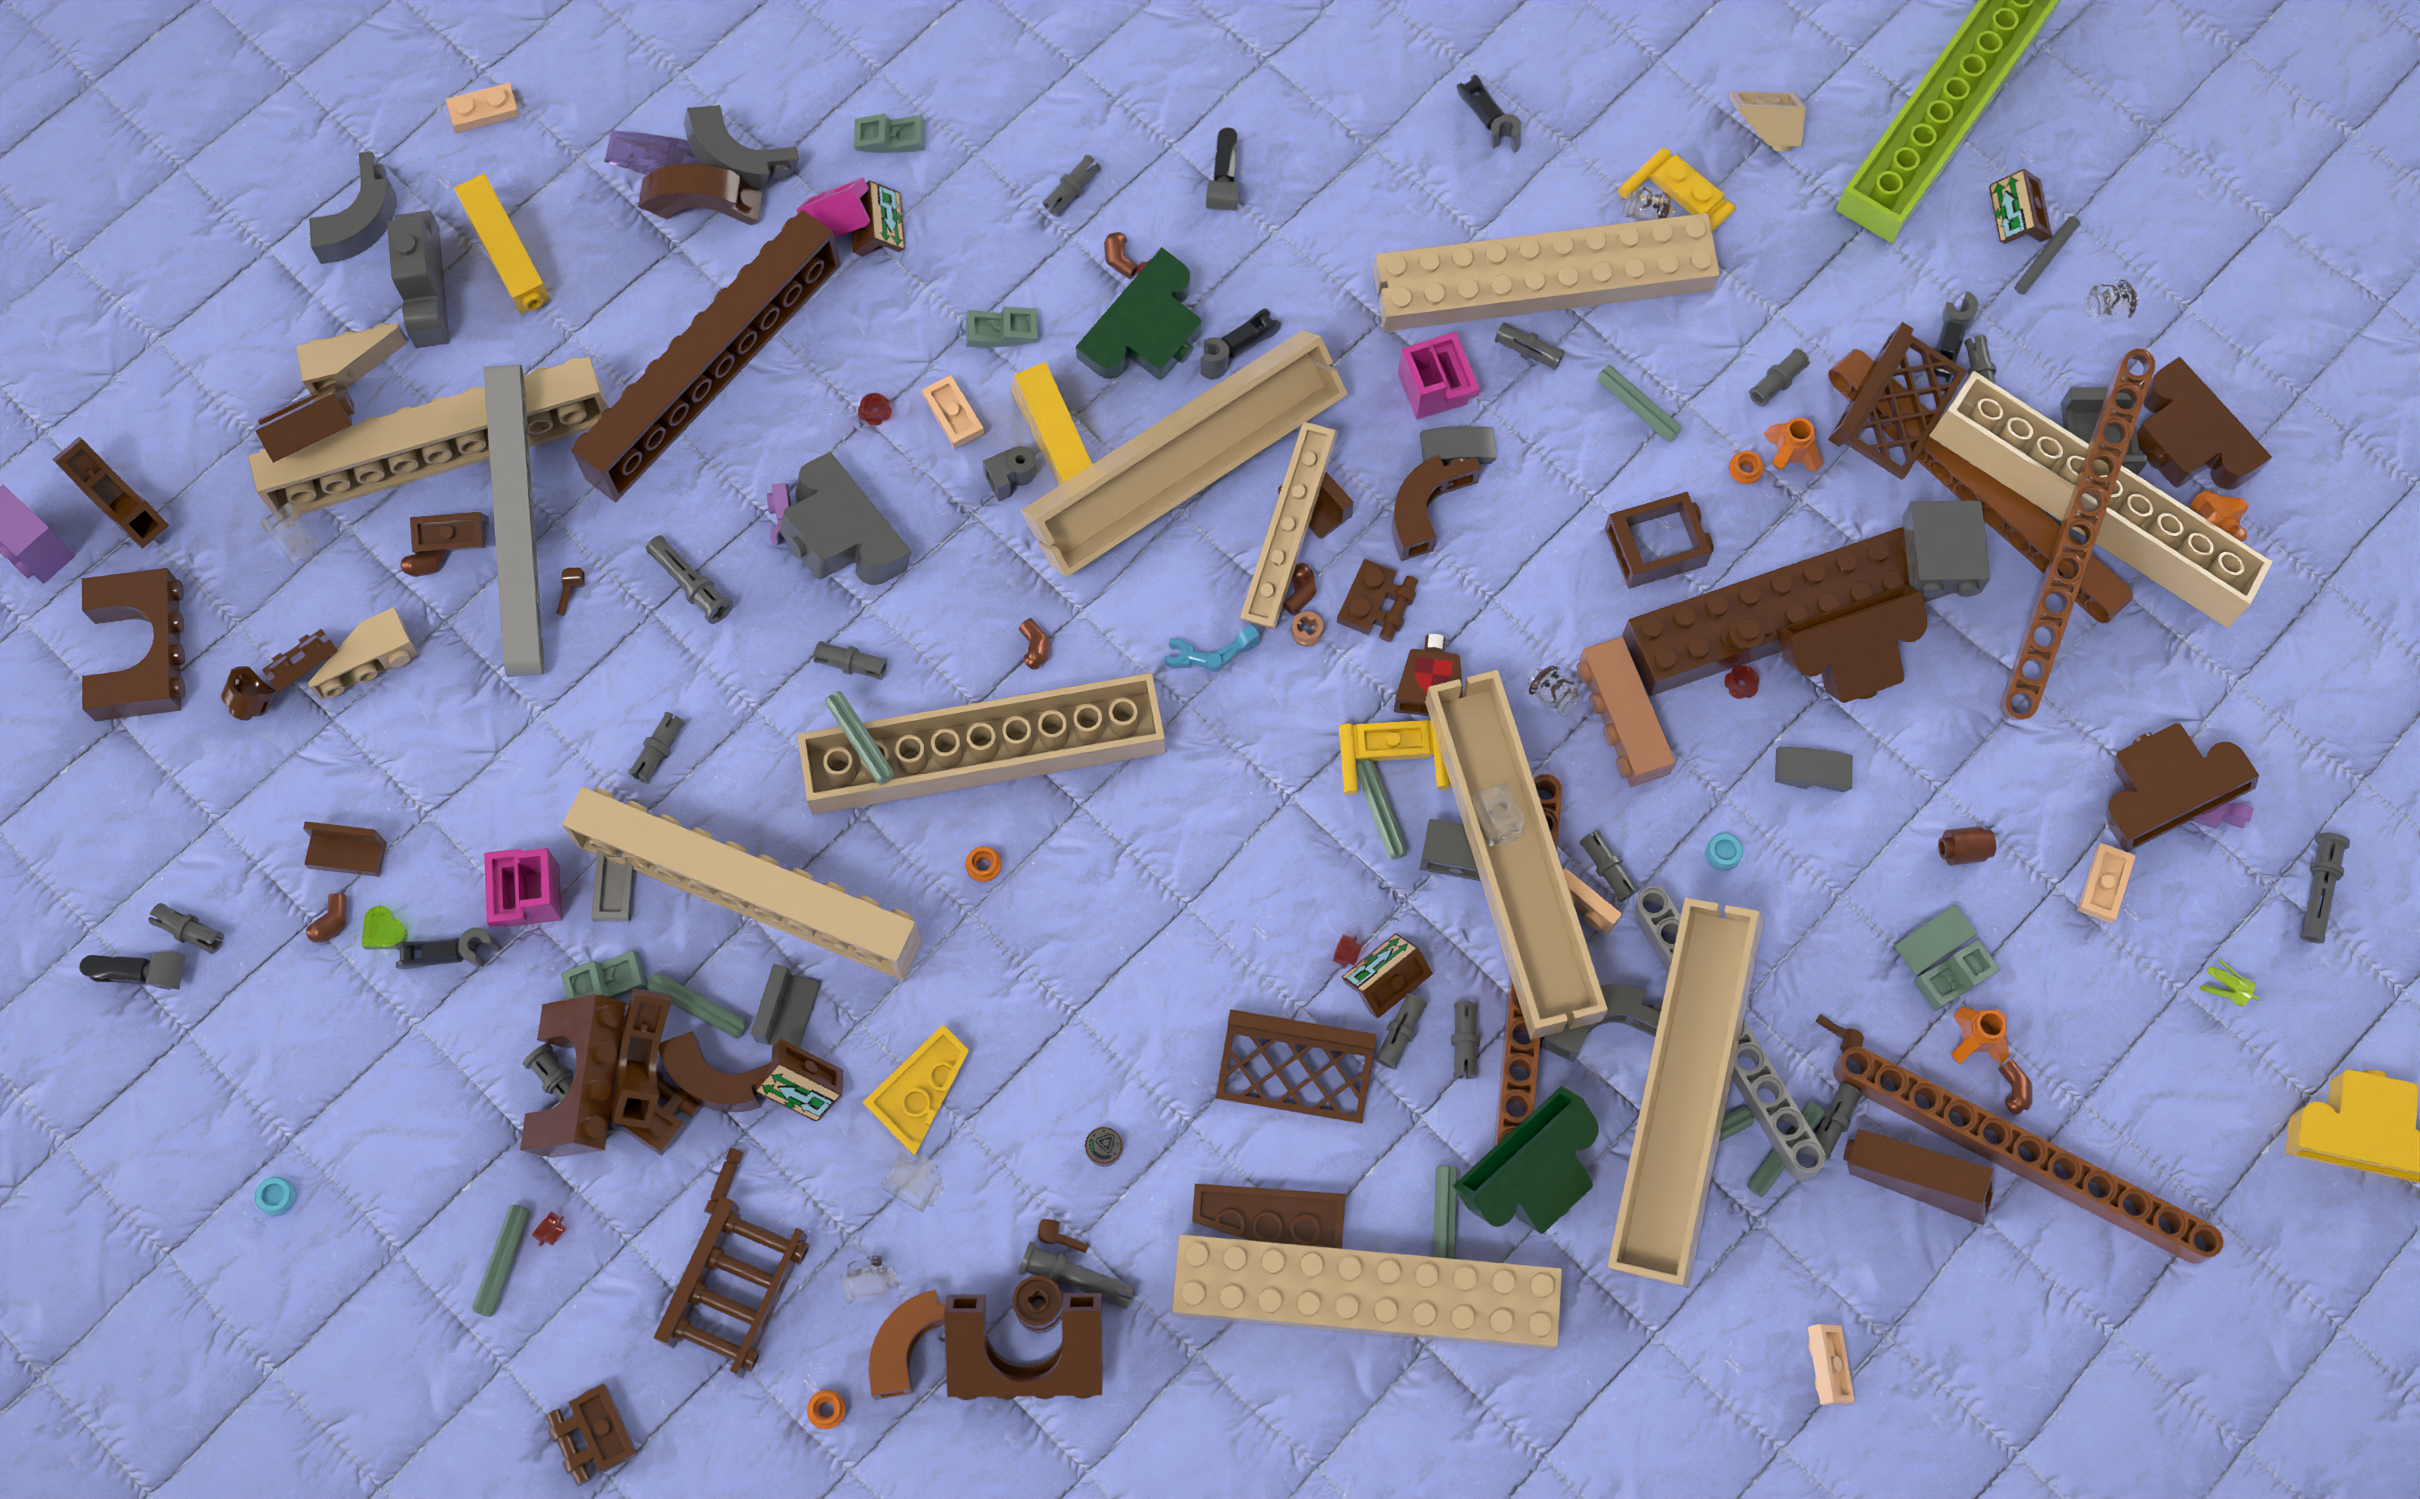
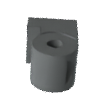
M1017 446L983 460L984 476L998 502L1011 497L1012 486H1023L1033 481L1036 474V458L1031 449Z

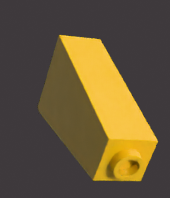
M485 173L455 186V192L518 312L522 314L526 311L540 308L543 303L550 300V297Z
M1046 361L1014 374L1010 390L1058 486L1091 466V460Z

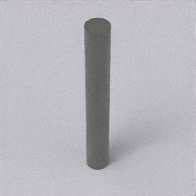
M2070 216L2016 283L2014 289L2017 293L2021 295L2026 294L2080 225V221L2076 217Z

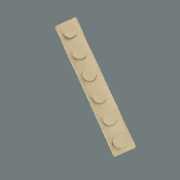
M1307 422L1302 423L1240 615V619L1244 622L1273 630L1276 628L1338 433L1334 429Z

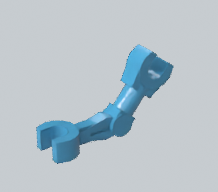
M1251 624L1236 636L1235 641L1226 647L1218 649L1216 653L1208 652V654L1195 651L1193 646L1178 638L1170 639L1169 647L1180 650L1181 654L1176 658L1165 656L1164 662L1166 666L1172 669L1190 668L1192 664L1205 667L1212 672H1218L1223 666L1229 664L1234 656L1241 651L1246 652L1256 647L1261 642L1258 638L1260 634Z

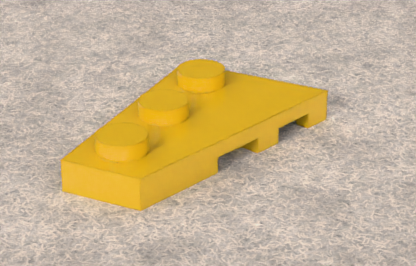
M944 1024L862 1102L914 1157L969 1052Z

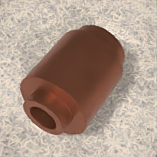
M1981 826L1945 830L1942 838L1939 839L1938 851L1940 857L1945 859L1950 866L1985 862L1988 858L1995 856L1996 840L1991 829H1984Z

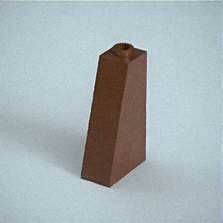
M1858 1129L1855 1140L1848 1139L1843 1160L1848 1161L1847 1165L1850 1175L1981 1225L1985 1224L1995 1191L1994 1170L1992 1168L1862 1129Z

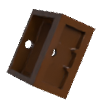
M1688 491L1609 514L1605 531L1628 589L1707 566L1710 556L1714 551L1713 541L1708 532L1704 533L1700 523L1701 512L1696 502L1692 503ZM1679 512L1694 549L1643 563L1629 526Z

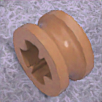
M1310 611L1297 614L1293 619L1291 630L1294 641L1306 647L1313 646L1320 641L1323 633V622L1319 615ZM1302 623H1307L1309 627L1315 626L1312 635H1308L1306 631L1300 632Z

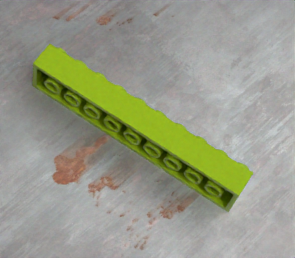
M1979 0L1845 187L1836 211L1893 244L2054 15L2061 0Z

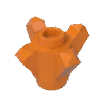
M1794 418L1789 420L1788 423L1770 425L1765 431V437L1770 443H1775L1778 453L1772 461L1776 469L1783 470L1788 463L1802 462L1805 464L1806 469L1817 472L1824 464L1815 443L1814 432L1817 429L1813 427L1809 420Z
M2210 490L2201 492L2192 500L2189 509L2239 541L2247 539V530L2240 525L2241 517L2249 507L2246 500L2220 496Z
M1961 1007L1953 1015L1958 1025L1962 1028L1963 1042L1950 1054L1956 1062L1961 1064L1973 1052H1988L1990 1058L2001 1065L2010 1057L2005 1038L2007 1027L2005 1019L2007 1016L1998 1007L1994 1010L1980 1011Z

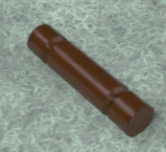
M734 1148L729 1149L726 1161L723 1163L710 1195L711 1200H708L704 1212L712 1215L720 1196L726 1198L738 1169L737 1165L740 1164L744 1153Z

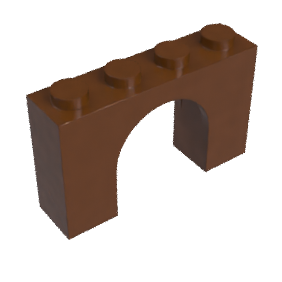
M333 382L258 419L260 426L256 427L255 432L274 463L351 426L352 415L355 414L354 403L345 386L338 389L336 383Z
M168 568L82 578V611L94 624L138 619L150 622L154 632L153 643L148 654L135 666L123 671L82 676V709L94 721L181 711V698L185 697L186 689L180 672V665L185 663V653L180 644V633L184 632V619L182 613L179 612V601L184 598L182 582L179 579L177 580Z
M592 994L542 1004L537 1041L567 1049L575 1048L576 1070L568 1093L557 1106L549 1110L525 1113L520 1151L553 1158L605 1150L626 1002Z
M1063 1293L1062 1341L1051 1356L1031 1364H1021L1007 1360L992 1347L987 1334L986 1294L947 1295L944 1310L947 1397H958L961 1400H973L978 1397H997L1002 1400H1009L1017 1396H1035L1039 1399H1050L1055 1396H1074L1079 1399H1087L1094 1395H1102V1293Z

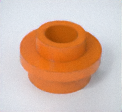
M1742 451L1735 454L1729 463L1731 477L1740 484L1748 485L1757 482L1764 471L1761 458L1752 451ZM1747 466L1751 472H1744L1740 467Z
M982 846L973 849L968 854L965 867L968 875L973 880L989 882L999 875L1002 862L999 854L994 849ZM981 861H988L990 863V867L987 870H979L977 865Z
M832 1390L817 1392L811 1397L807 1405L809 1421L815 1427L822 1430H830L837 1427L843 1421L846 1414V1405L843 1398ZM826 1403L832 1404L834 1407L832 1415L822 1417L820 1414L821 1407Z

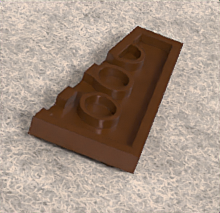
M1195 1183L1192 1222L1250 1241L1342 1249L1345 1194Z

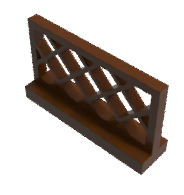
M1904 322L1887 338L1828 438L1829 441L1838 447L1845 443L1901 480L1907 476L1967 372L1958 364L1912 336L1911 334L1914 329ZM1909 347L1921 355L1923 365L1909 366L1906 356ZM1942 368L1952 374L1954 377L1950 384L1938 385L1934 370ZM1926 371L1930 387L1916 389L1912 373ZM1904 375L1908 391L1894 393L1891 378ZM1933 394L1936 404L1935 410L1923 412L1919 396ZM1910 397L1915 414L1901 416L1897 400ZM1888 401L1893 417L1879 420L1875 405L1876 403ZM1917 420L1921 434L1919 437L1908 438L1903 422ZM1895 424L1900 440L1885 442L1881 426ZM1873 428L1877 444L1867 445L1857 438L1859 432L1862 429ZM1902 446L1906 459L1902 466L1890 459L1889 448Z
M1230 1009L1215 1099L1362 1124L1377 1034ZM1234 1034L1250 1037L1258 1050L1241 1062L1232 1051ZM1256 1038L1270 1041L1261 1046ZM1275 1042H1283L1288 1045L1295 1056L1277 1068L1264 1050ZM1292 1044L1306 1046V1048L1298 1053ZM1312 1048L1323 1049L1331 1062L1313 1074L1301 1056ZM1330 1051L1342 1052L1343 1054L1335 1059ZM1261 1053L1273 1071L1255 1083L1243 1065ZM1349 1054L1365 1056L1363 1072L1350 1080L1338 1062ZM1231 1055L1237 1065L1228 1070ZM1298 1059L1310 1077L1294 1089H1291L1280 1071ZM1332 1066H1335L1346 1084L1331 1095H1328L1317 1080V1077ZM1239 1068L1252 1085L1240 1095L1224 1092L1227 1077ZM1274 1075L1278 1076L1288 1090V1093L1277 1101L1267 1100L1259 1089L1260 1085ZM1362 1078L1360 1092H1358L1353 1084ZM1313 1081L1325 1099L1314 1107L1303 1106L1295 1093ZM1350 1087L1358 1099L1356 1115L1340 1112L1331 1099ZM1255 1090L1260 1096V1098L1249 1097L1246 1095ZM1292 1096L1297 1105L1284 1103L1283 1101ZM1328 1102L1334 1111L1319 1108Z

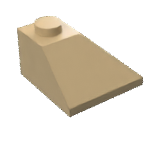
M1729 91V98L1736 109L1766 144L1772 146L1773 150L1790 151L1792 146H1802L1806 107L1795 93Z

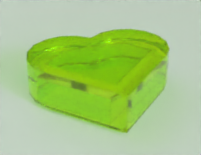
M379 905L367 911L364 917L361 945L365 950L396 949L397 943L407 941L408 930L403 923L395 919L393 913L388 908Z

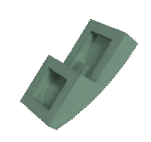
M885 113L856 118L854 148L856 151L873 153H903L925 150L926 121L921 115L890 120Z
M1003 306L1001 313L967 311L966 347H1008L1035 343L1037 341V309Z
M1953 905L1905 937L1894 947L1915 975L1918 976L1943 957L1950 955L1978 935V933L1958 907Z
M1977 940L1953 954L1943 963L1920 975L1914 980V983L1933 1010L1937 1011L1981 984L2001 969L1980 940Z
M634 950L601 963L593 960L561 973L567 999L592 994L613 999L632 993L633 988L643 989L647 987L640 955Z

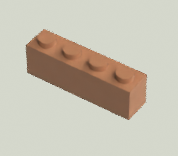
M1623 636L1583 649L1579 663H1577V672L1581 682L1587 683L1591 691L1589 698L1594 713L1596 715L1600 714L1605 726L1602 729L1608 746H1613L1618 756L1616 758V766L1620 776L1627 778L1631 788L1670 775L1676 762Z

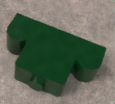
M1161 247L1076 345L1077 359L1096 374L1106 379L1117 378L1124 372L1127 357L1131 358L1158 380L1164 379L1178 361L1181 364L1184 363L1194 349L1192 345L1201 336V318L1182 304L1190 294V273L1185 264Z
M1560 1086L1453 1185V1188L1465 1206L1490 1225L1495 1227L1504 1226L1516 1215L1520 1221L1542 1234L1568 1213L1570 1208L1593 1187V1181L1575 1155V1151L1586 1150L1596 1141L1599 1133L1597 1120L1582 1097Z

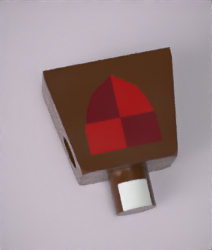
M1429 634L1425 636L1424 650L1410 649L1396 694L1393 712L1429 716L1425 703L1428 687L1460 679L1462 685L1460 655L1445 652L1446 637L1439 634ZM1461 687L1459 698H1463V687Z

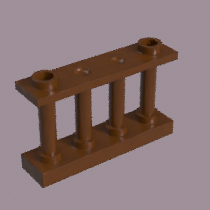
M720 1196L653 1338L673 1349L677 1341L682 1342L685 1339L734 1360L730 1371L736 1376L743 1378L746 1371L751 1372L754 1369L760 1356V1350L757 1349L795 1264H802L810 1244L806 1242L808 1238L806 1233L799 1228L795 1229L790 1240L742 1220L741 1215L738 1214L739 1206L734 1201ZM736 1233L783 1253L784 1255L775 1274L773 1275L724 1254L725 1250L722 1249L727 1235L732 1236ZM719 1268L768 1289L759 1309L755 1310L708 1290V1285L705 1282L710 1271H716ZM694 1305H706L750 1324L751 1326L742 1346L692 1326L691 1320H688Z

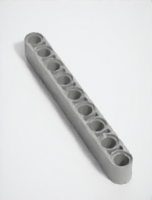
M522 365L489 366L484 368L504 668L507 677L543 675L544 652L524 372Z
M1650 886L1643 889L1638 895L1634 915L1669 974L1675 944L1665 942L1661 935L1667 932L1677 935L1681 915L1669 895L1663 889ZM1647 902H1654L1660 906L1661 911L1650 913L1644 909L1643 905ZM1743 1020L1732 1080L1788 1173L1798 1181H1810L1818 1175L1825 1162L1824 1150L1746 1021ZM1748 1057L1755 1062L1756 1068L1745 1070L1739 1066L1737 1059ZM1768 1089L1774 1094L1776 1099L1774 1102H1764L1758 1097L1757 1091ZM1780 1121L1791 1123L1794 1126L1795 1133L1792 1135L1782 1134L1778 1130L1776 1123ZM1801 1153L1810 1155L1814 1159L1815 1166L1812 1168L1802 1167L1797 1162L1796 1155Z

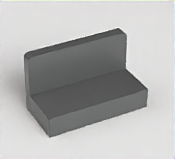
M773 963L751 1030L754 1040L758 1043L774 1046L781 1038L800 1048L819 990L818 982L791 975L788 967Z

